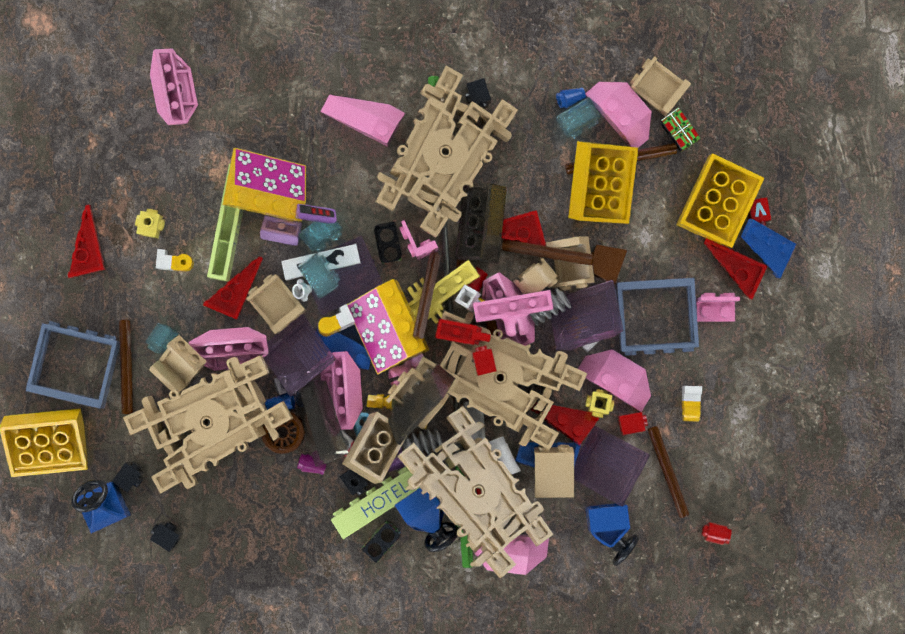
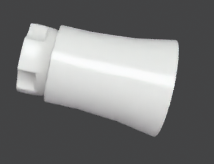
M504 437L489 441L491 451L495 449L501 451L502 455L497 460L502 461L512 475L521 471Z

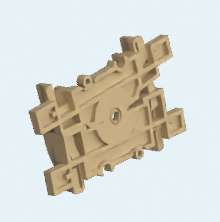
M445 66L435 87L425 84L420 94L428 98L424 107L418 111L423 114L424 118L422 121L416 118L413 120L415 126L406 141L407 147L400 145L397 148L398 155L403 157L397 159L390 174L398 179L394 180L381 172L378 173V180L385 184L375 201L393 211L401 195L408 197V201L429 212L419 227L435 238L448 218L453 222L459 220L461 212L455 207L462 197L467 196L463 191V186L467 185L472 188V181L482 167V161L488 163L492 160V154L487 151L493 150L498 141L490 134L493 133L505 142L509 141L512 134L506 128L518 111V109L503 99L492 114L473 101L469 105L460 103L462 95L456 93L455 90L463 75L448 66ZM455 113L461 116L456 124L453 121ZM478 119L484 125L482 129L475 125ZM456 126L457 128H459V130L454 136L452 134ZM443 148L448 149V155L442 153Z
M444 311L441 319L470 324L475 313L468 312L465 319ZM481 327V333L491 334L490 330ZM499 329L493 332L490 342L480 341L479 345L452 341L440 366L422 357L415 370L444 392L456 397L458 403L461 398H467L469 400L467 408L474 407L490 417L495 415L493 423L496 426H501L504 420L507 427L519 432L523 424L526 425L527 428L518 444L526 446L531 439L550 450L559 434L542 424L554 403L549 400L552 389L559 391L561 384L580 391L587 375L586 372L565 364L568 358L566 353L557 351L554 358L543 354L541 349H538V352L533 355L529 352L530 344L524 346L508 338L500 339L503 336V332ZM486 345L487 349L492 348L497 371L477 376L475 365L471 362L473 360L472 353L476 352L475 348ZM460 355H462V357H461V359H460V361H459L458 367H457L456 375H455V369H456V365H457L458 359H459ZM498 374H502L504 376L503 381L497 380L496 377ZM534 383L543 386L544 389L540 395L531 389L527 393L517 386L521 384L529 387ZM539 398L533 409L541 412L533 419L526 415V412L533 407Z
M262 355L240 364L237 357L230 358L226 362L229 370L220 374L212 373L213 381L211 383H208L204 377L201 378L200 383L182 392L178 389L171 390L169 393L170 398L157 402L160 412L153 397L147 396L142 399L143 409L123 417L130 435L148 428L157 450L164 448L169 455L163 460L167 468L151 476L160 494L181 482L186 489L199 484L195 474L200 471H208V461L217 466L219 460L235 452L236 449L240 452L246 451L249 447L247 442L250 443L266 434L262 427L263 424L266 426L273 441L280 438L276 428L293 419L284 401L268 410L263 403L266 400L254 381L270 373ZM205 419L210 420L209 426L204 424ZM163 421H165V424H166V426H167L168 429H165V430L162 429V422H163ZM191 430L192 433L186 437L185 432ZM183 439V446L179 448L176 442Z
M462 406L446 417L457 434L435 449L436 453H438L437 455L432 452L428 457H425L415 443H412L397 457L413 474L407 481L409 485L406 489L415 490L420 487L422 494L429 493V500H432L434 497L439 498L440 505L437 509H442L455 525L461 526L457 530V535L459 537L468 535L469 542L466 546H470L474 552L481 548L482 553L470 565L479 567L486 561L497 576L502 578L516 565L504 550L512 540L526 531L537 547L551 537L553 533L542 517L538 516L544 510L540 502L536 501L532 504L525 494V488L521 491L517 490L515 483L519 479L514 478L505 464L497 460L502 455L499 449L491 451V444L486 438L481 439L478 437L473 440L471 436L482 429L484 424L482 422L475 423L465 407ZM460 443L465 450L452 455L460 449L455 444ZM445 458H447V459L445 460V462L448 464L449 467H447V466L442 462ZM457 465L464 476L458 470L451 471V469ZM476 488H479L481 490L480 495H477L475 493Z

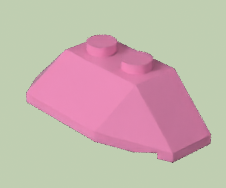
M155 49L152 56L150 78L157 112L168 125L187 124L198 106L191 68L173 49Z
M598 82L585 93L590 102L629 147L639 148L649 139L652 111L627 82Z
M500 272L483 281L482 299L485 301L522 295L518 287ZM530 314L527 315L528 333L520 335L518 325H515L516 336L514 337L506 334L504 321L497 319V329L503 332V336L500 339L508 338L524 346L534 342L535 323Z
M249 327L209 330L189 341V345L207 361L204 366L214 371L228 370L226 362L233 357H237L240 364L260 355L264 358V356L266 357L269 354L266 335Z
M613 349L585 356L578 367L579 370L587 373L585 379L608 391V393L642 412L651 397L646 369Z
M347 351L329 353L330 357H328L320 373L323 412L333 425L334 430L353 429L363 409L360 369Z
M520 534L504 548L505 552L516 564L508 573L526 575L547 557L549 538L537 547L528 535ZM481 548L474 552L477 557L482 553ZM485 561L483 563L484 567L487 570L493 571L492 568Z

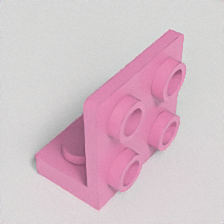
M405 220L401 221L402 227L399 228L404 240L408 239L410 242L407 246L412 258L416 256L417 260L429 256L430 253L439 251L435 240L431 242L430 239L421 242L420 247L417 248Z
M715 293L701 294V297L696 298L697 322H735V302L740 301V297H735V293L720 294V297H715Z

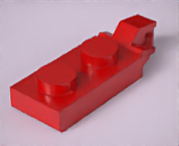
M439 319L435 338L479 345L480 341L490 342L491 334L481 333L482 328L476 325Z

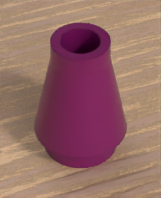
M301 454L297 469H300L301 472L323 475L327 464L309 454Z

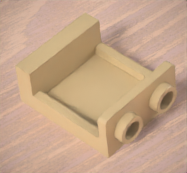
M654 56L652 60L649 58L641 67L644 69L640 75L636 73L630 83L632 84L631 88L641 99L666 117L691 83L686 79L684 81L659 63L657 61L658 58Z
M579 236L546 242L547 247L591 254L589 237ZM554 259L558 282L552 288L567 291L571 290V286H576V289L586 288L588 283H594L592 265Z
M270 274L263 280L264 284L259 288L256 286L248 292L249 296L246 299L271 327L270 329L278 335L307 310L294 297L293 293L277 274L274 276Z
M178 335L167 344L164 354L149 370L168 389H178L182 392L191 384L207 361Z
M411 368L408 373L404 371L397 380L400 382L398 385L393 384L387 393L390 396L386 401L390 403L392 399H395L420 418L417 426L424 429L444 405L449 395L414 368Z
M541 445L535 447V498L574 497L573 447L558 445V447H551L550 450Z

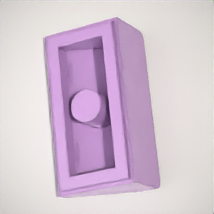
M264 216L260 238L297 246L302 223Z

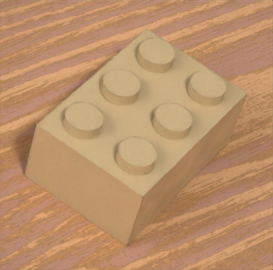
M378 412L369 414L342 464L374 484L381 483L409 432Z

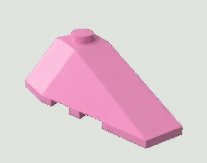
M329 95L321 110L325 115L387 147L406 114L389 104Z

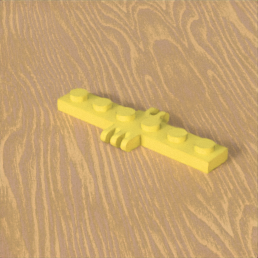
M470 260L435 284L428 320L432 318L434 323L437 324L439 320L436 314L440 318L443 315L442 310L444 307L442 303L461 291L464 285L468 286L480 277ZM422 277V278L419 279V280H420L421 284L423 285V284H424V278ZM417 282L413 284L417 290L416 292L411 286L407 288L413 297V300L408 304L415 319L423 288Z

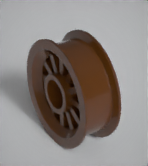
M292 412L290 413L293 419L289 420L286 425L284 423L276 428L277 432L280 427H285L288 430V435L285 438L280 437L273 442L266 426L262 425L266 432L262 436L263 443L275 453L285 454L292 452L303 442L305 436L304 424ZM291 434H297L296 438L291 436Z

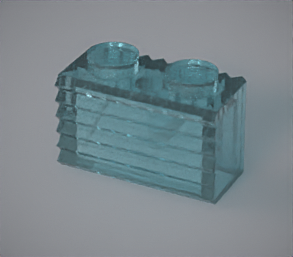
M590 97L559 114L555 119L566 138L571 136L574 139L582 134V129L587 126L591 129L599 124L598 120L601 116Z
M314 221L298 235L313 253H319L328 247L326 243L331 239L333 241L337 240L342 235L341 231L344 229L337 221L333 224Z
M317 252L299 264L298 269L319 299L339 287L338 281L340 278L334 270L330 271L327 266L329 262L324 255L320 256Z
M156 323L157 326L154 327L155 329L148 336L146 343L149 344L148 348L161 354L166 351L167 344L180 335V333L166 324Z

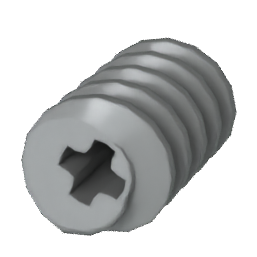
M556 288V295L551 293L553 310L530 314L537 326L539 325L538 320L542 323L545 322V316L548 319L552 318V313L557 316L559 314L558 309L564 312L565 305L571 308V304L563 291Z
M434 428V434L428 429L426 436H424L422 431H419V436L416 437L413 432L411 439L408 436L406 437L403 447L405 450L412 443H415L422 453L425 450L427 454H430L431 448L436 453L435 449L443 444L441 433H439L437 428Z

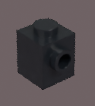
M485 78L466 83L468 93H465L467 103L470 104L473 101L483 109L488 107V104L491 103V97Z
M134 461L131 463L125 462L112 482L128 493L134 487L138 488L144 480L142 476L145 472L141 470L142 467Z
M351 469L339 476L352 496L356 493L359 496L368 490L366 487L369 484L368 480Z
M167 521L159 525L156 524L150 532L152 534L150 540L170 552L183 534L176 530V525Z

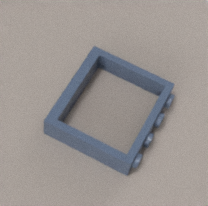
M694 278L618 282L615 284L620 352H625V356L637 355L636 351H644V354H656V350H663V353H675V349L682 348L683 352H692L694 348L699 347ZM686 287L690 342L626 346L623 291Z
M49 321V324L42 323L26 391L105 409L120 348V341H116V336L107 334L104 337L97 336L98 332L86 330V333L78 332L79 328L68 325L67 329L61 328V323ZM51 331L112 345L99 399L38 385Z

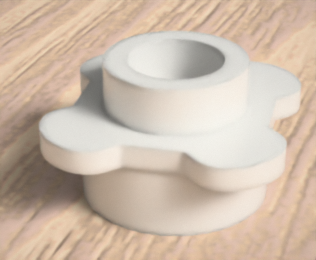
M298 279L297 284L292 288L294 297L301 299L303 302L308 300V295L312 292V287L304 283L303 279Z

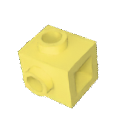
M147 209L146 212L140 211V215H137L135 226H137L136 234L159 239L160 231H163L165 225L163 216L153 209Z
M597 389L596 392L593 391L591 393V396H587L585 406L588 407V412H592V416L603 418V415H608L609 411H613L614 400H612V395H609L608 391ZM597 400L602 402V407L598 408L596 406Z

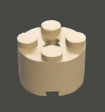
M543 257L539 259L540 264L533 263L518 276L519 281L516 279L513 281L523 294L541 292L545 287L550 288L558 282L556 279L557 274Z

